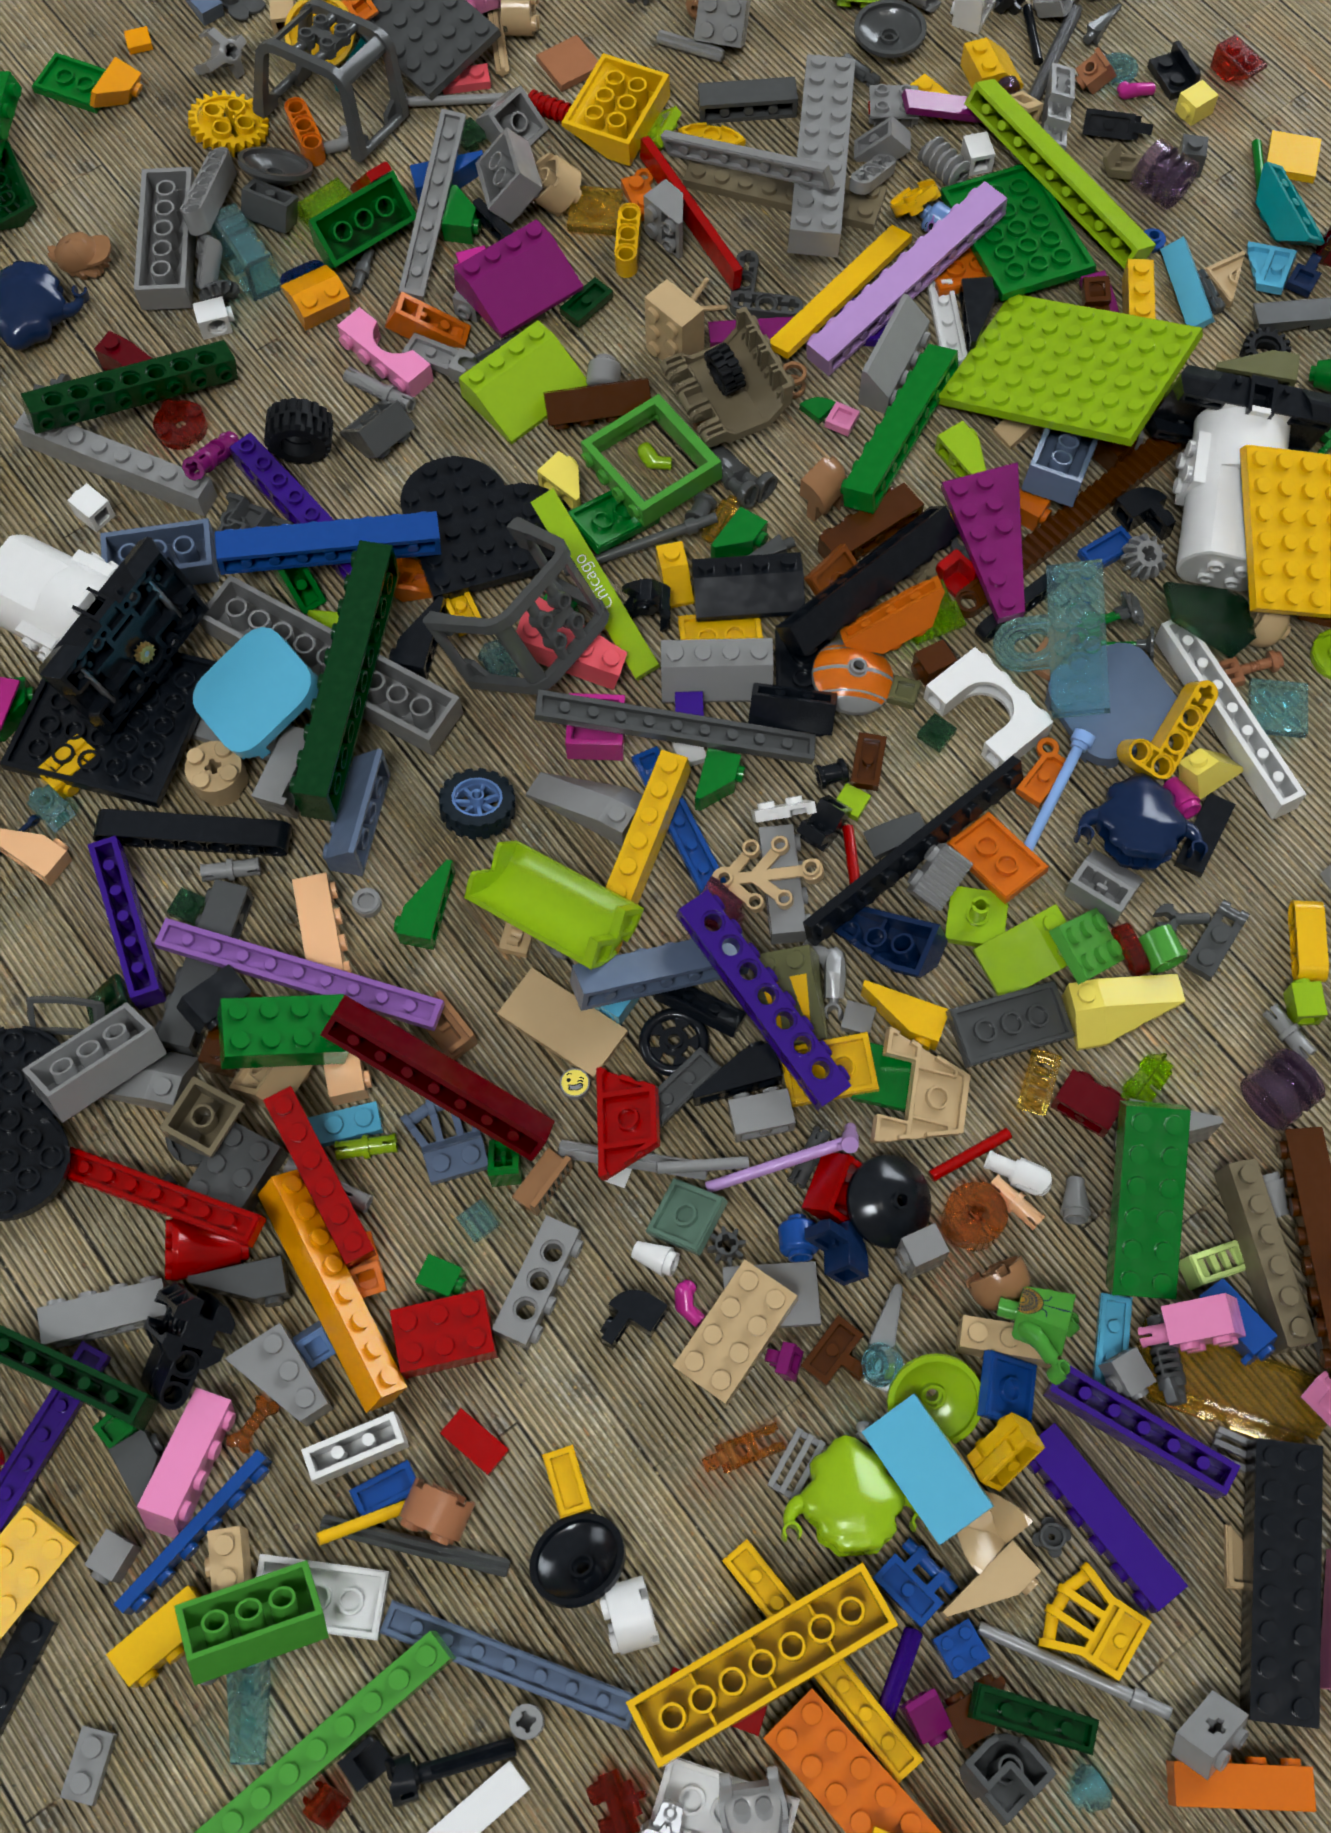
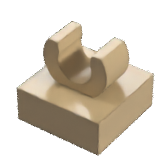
M506 922L498 947L499 952L528 958L534 937Z

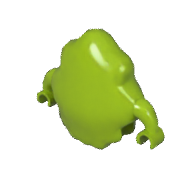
M842 1435L835 1438L824 1452L815 1456L810 1462L809 1468L812 1481L804 1488L801 1494L794 1496L786 1505L783 1514L784 1527L781 1531V1538L786 1542V1530L792 1528L796 1531L797 1541H799L802 1535V1528L795 1521L800 1514H803L804 1518L816 1528L818 1542L831 1549L837 1557L877 1554L884 1544L896 1533L895 1518L903 1511L904 1506L909 1507L914 1513L909 1521V1527L912 1532L916 1531L915 1519L921 1518L893 1477L887 1473L886 1467L875 1451L865 1446L855 1437Z

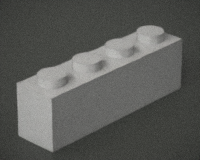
M793 824L759 827L760 860L772 848L771 841L776 836L786 837L790 846L788 853L780 856L770 869L802 865L803 860L798 861L797 851H801L800 835L794 834ZM780 842L775 848L782 849L785 843ZM800 878L770 881L780 890L790 891L794 898L793 906L783 910L777 906L775 900L765 894L771 945L805 942L806 933L803 921L810 917V913L805 914L804 904H808L807 887H801ZM783 896L779 902L786 903L790 898Z
M148 1276L140 1279V1283L128 1286L127 1283H120L110 1286L109 1291L101 1293L86 1291L78 1294L76 1299L68 1301L64 1298L50 1300L46 1302L47 1306L37 1308L41 1344L55 1350L80 1344L82 1341L88 1342L144 1328L148 1316L163 1320L168 1306L157 1303L154 1300L158 1291L168 1286L169 1283L163 1278H159V1276Z

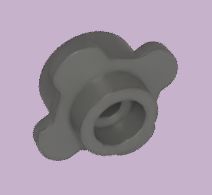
M1045 1517L1041 1521L1042 1526L1038 1533L1033 1534L1032 1542L1036 1547L1041 1546L1047 1550L1050 1557L1057 1558L1062 1554L1061 1548L1071 1539V1532L1068 1528H1063L1055 1523L1052 1517ZM1049 1534L1054 1535V1540L1049 1539Z

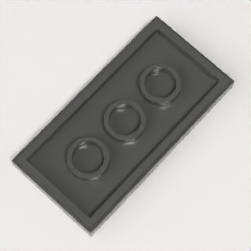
M1055 980L946 1011L965 1069L1075 1037Z

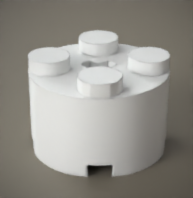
M643 1575L617 1582L610 1591L600 1598L604 1620L611 1619L612 1622L608 1624V1635L613 1654L620 1652L623 1655L660 1644Z

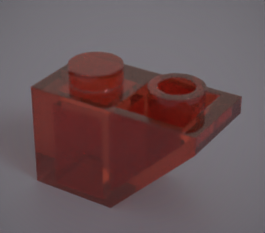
M1235 34L1217 44L1210 68L1225 82L1249 79L1266 69L1268 64Z

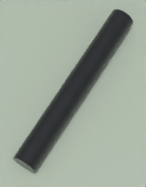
M1025 4L1022 9L1034 65H1041L1043 57L1032 5Z

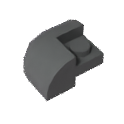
M1008 1733L995 1734L984 1741L959 1769L961 1780L972 1798L975 1800L979 1797L1002 1826L1007 1825L1057 1774L1029 1741L1023 1736L1017 1737Z

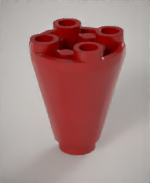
M166 1219L165 1280H184L191 1275L240 1264L241 1260H248L249 1258L248 1246L175 1219Z

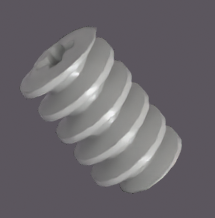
M942 136L935 137L920 149L917 156L918 160L922 161L924 166L928 167L938 179L942 180L944 185L950 186L968 179L970 162L964 160L962 154L957 155V150L951 148L949 142H944Z

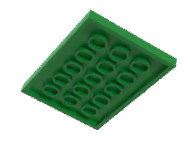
M1023 164L941 188L940 197L944 204L951 209L955 204H960L973 188L979 187L984 181L1007 197L1006 214L970 247L986 276L992 277L993 285L998 290L1001 301L1008 300L1018 294L1024 295L1095 273L1096 264L1057 200Z

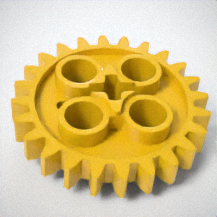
M222 90V95L212 91V97L203 94V100L196 98V104H191V110L188 111V129H190V135L195 136L196 143L203 142V149L212 147L213 150L218 147H226L229 149L231 156L235 157V152H240L250 147H261V142H266V136H268L269 119L257 116L253 112V98L245 100V94H241L238 97L235 91H232L231 95H227L226 91Z

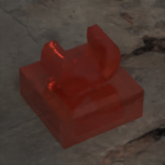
M317 1780L315 1786L319 1790L312 1799L304 1796L303 1803L306 1807L302 1812L310 1821L329 1830L350 1803V1800L344 1793L333 1786Z

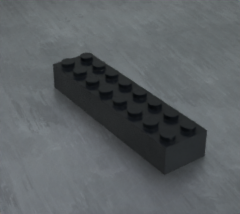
M1261 1438L1246 1441L1240 1709L1249 1714L1248 1720L1315 1729L1320 1728L1323 1446Z

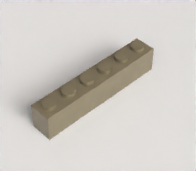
M1257 1158L1228 1163L1215 1172L1214 1176L1234 1238L1238 1241L1246 1267L1245 1272L1259 1315L1278 1335L1274 1344L1276 1350L1272 1355L1301 1350L1318 1341Z

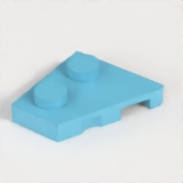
M1248 241L1247 255L1256 291L1282 295L1295 262L1297 250Z

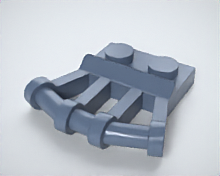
M428 1099L425 1100L426 1103L411 1114L407 1115L405 1113L400 1117L404 1126L421 1147L432 1186L487 1170L488 1157L480 1130L472 1126V1131L464 1133L461 1119L451 1114L457 1135L444 1139L437 1112L445 1109ZM428 1115L430 1116L436 1139L432 1143H428L415 1126Z

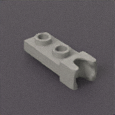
M415 332L402 350V353L414 350L431 364L432 370L450 377V380L458 383V377L464 374L466 369H471L477 364V358L474 353L462 348L457 350Z

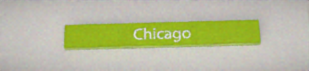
M554 488L531 501L530 503L547 531L564 539L571 552L570 557L596 598L602 600L607 607L610 615L605 629L614 644L627 652L625 662L635 679L638 681L660 668L659 663Z

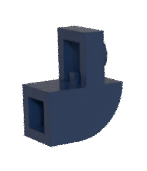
M829 1218L804 1228L805 1240L824 1251L825 1275L843 1286L869 1277L868 1255L864 1240L849 1220L837 1224Z

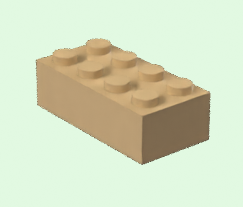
M744 1259L673 1364V1367L728 1406L797 1303L798 1295Z

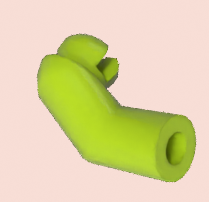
M643 442L638 447V457L647 468L672 469V457L659 456L651 443Z

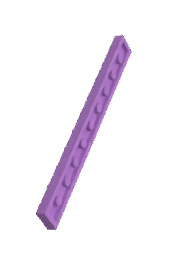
M165 918L154 943L156 948L221 968L229 964L235 972L311 995L344 994L378 1015L431 1031H435L445 1005L441 999Z

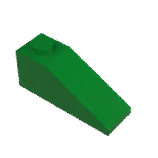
M446 859L404 905L401 916L397 915L394 923V932L397 934L400 944L434 950L455 876L452 860Z

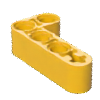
M1209 680L1187 683L1175 700L1151 742L1145 739H1125L1121 741L1117 747L1118 759L1135 772L1147 774L1153 779H1167L1171 777L1217 700L1218 689L1216 685ZM1185 712L1188 716V721L1186 724L1183 721V715ZM1170 737H1172L1174 740L1172 748H1170L1169 746ZM1134 745L1137 748V755L1135 758L1132 755V748ZM1156 761L1159 762V771L1157 773L1154 769Z

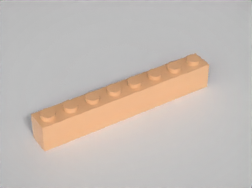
M326 872L292 879L305 959L352 973L350 961H345L343 953L348 951L345 934H340L339 925L343 924L340 907L335 908L334 899L339 898L336 882H330ZM349 1053L344 1064L323 1065L328 1095L334 1106L369 1098L368 1088H372L373 1085L370 1071L364 1070L363 1060Z

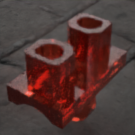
M619 1768L598 1776V1781L587 1787L586 1792L593 1806L606 1801L610 1815L598 1820L600 1833H636L640 1831L636 1817L643 1814L639 1799L647 1796L646 1790L642 1789L635 1792L631 1779L623 1782Z

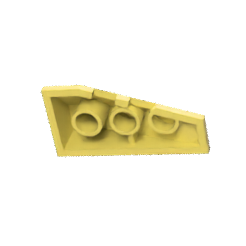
M1178 974L1098 978L1086 980L1079 985L1077 982L1067 985L1062 995L1065 1009L1075 1034L1073 1039L1077 1051L1106 1046L1122 1035L1138 1029L1139 1026L1160 1017L1186 1001Z

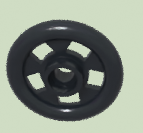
M670 1008L655 1013L645 1022L640 1031L638 1045L644 1062L652 1070L661 1075L670 1076L687 1060L682 1054L687 1051L688 1046L694 1050L701 1047L708 1054L710 1039L707 1028L703 1023ZM674 1020L676 1027L663 1030V1022ZM689 1025L694 1029L696 1035L690 1039L688 1038L686 1032L683 1030ZM651 1036H660V1047H651ZM672 1037L680 1040L677 1045H671L668 1041ZM666 1054L667 1056L675 1057L673 1065L661 1062L662 1055Z

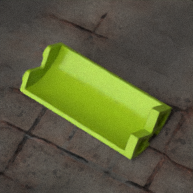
M517 840L497 843L491 869L472 871L467 881L464 896L470 902L589 969L600 967L617 955L615 949L622 940L625 942L629 941L644 910L643 907Z

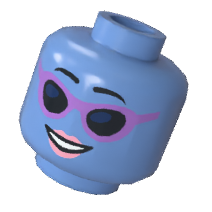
M941 201L936 202L933 206L928 204L920 215L923 219L921 229L928 233L938 220H942L949 214L951 208Z

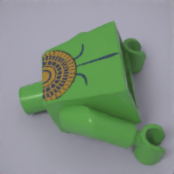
M1027 1286L1023 1288L1020 1302L1001 1297L996 1316L1015 1321L1012 1332L1013 1338L1035 1348L1045 1364L1049 1363L1051 1365L1046 1371L1048 1379L1055 1385L1062 1383L1066 1380V1375L1070 1373L1071 1368L1069 1362L1064 1359L1058 1360V1356H1062L1066 1336L1072 1337L1080 1330L1078 1325L1079 1316L1072 1312L1076 1295L1052 1289Z

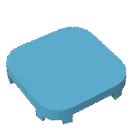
M260 627L245 634L201 677L193 692V705L196 712L223 745L243 760L260 756L263 759L270 754L271 751L267 746L306 708L310 710L312 700L317 697L319 691L317 688L318 675L300 658L288 644L289 642L271 628Z

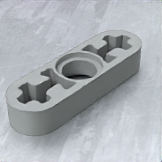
M877 154L851 174L849 190L860 195L872 192L894 174L896 158L887 154Z

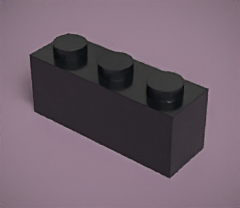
M754 683L748 723L816 734L819 737L825 735L832 736L837 693Z

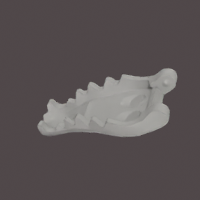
M776 1765L766 1767L767 1779L732 1784L729 1772L719 1774L718 1808L723 1833H788L789 1819L786 1796Z

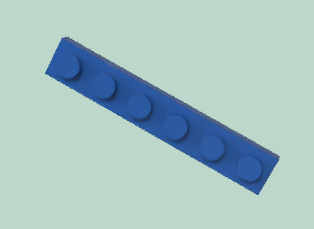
M256 1450L114 1605L123 1614L132 1615L134 1612L136 1614L141 1612L151 1601L150 1594L158 1586H165L176 1573L174 1568L182 1560H189L199 1549L198 1542L207 1534V1531L218 1529L223 1522L222 1516L230 1508L234 1510L244 1501L246 1490L253 1483L255 1485L259 1484L270 1471L268 1467L272 1461L264 1453Z

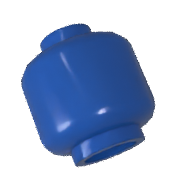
M804 1214L788 1216V1220L783 1221L778 1227L780 1253L788 1257V1260L791 1262H807L813 1259V1255L819 1251V1248L805 1240L804 1228L816 1223L806 1218Z

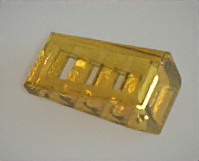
M1039 1049L1032 1050L1017 1102L1018 1109L1041 1116L1046 1115L1062 1056ZM1035 1062L1052 1066L1053 1068L1051 1070L1041 1066L1035 1065ZM1032 1073L1037 1074V1075H1041V1076H1044V1077H1047V1078H1050V1079L1047 1080V1079H1044V1078H1041V1077H1037V1076L1032 1075ZM1029 1084H1030V1085H1033V1086H1036V1087H1040V1088L1046 1089V1091L1039 1090V1089H1036V1088H1033V1087H1029Z

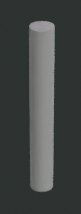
M748 1156L656 1162L657 1174L749 1168Z

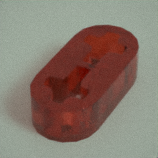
M1126 922L1113 927L1111 930L1112 936L1122 947V954L1125 957L1123 961L1132 976H1141L1149 973V960L1132 926Z

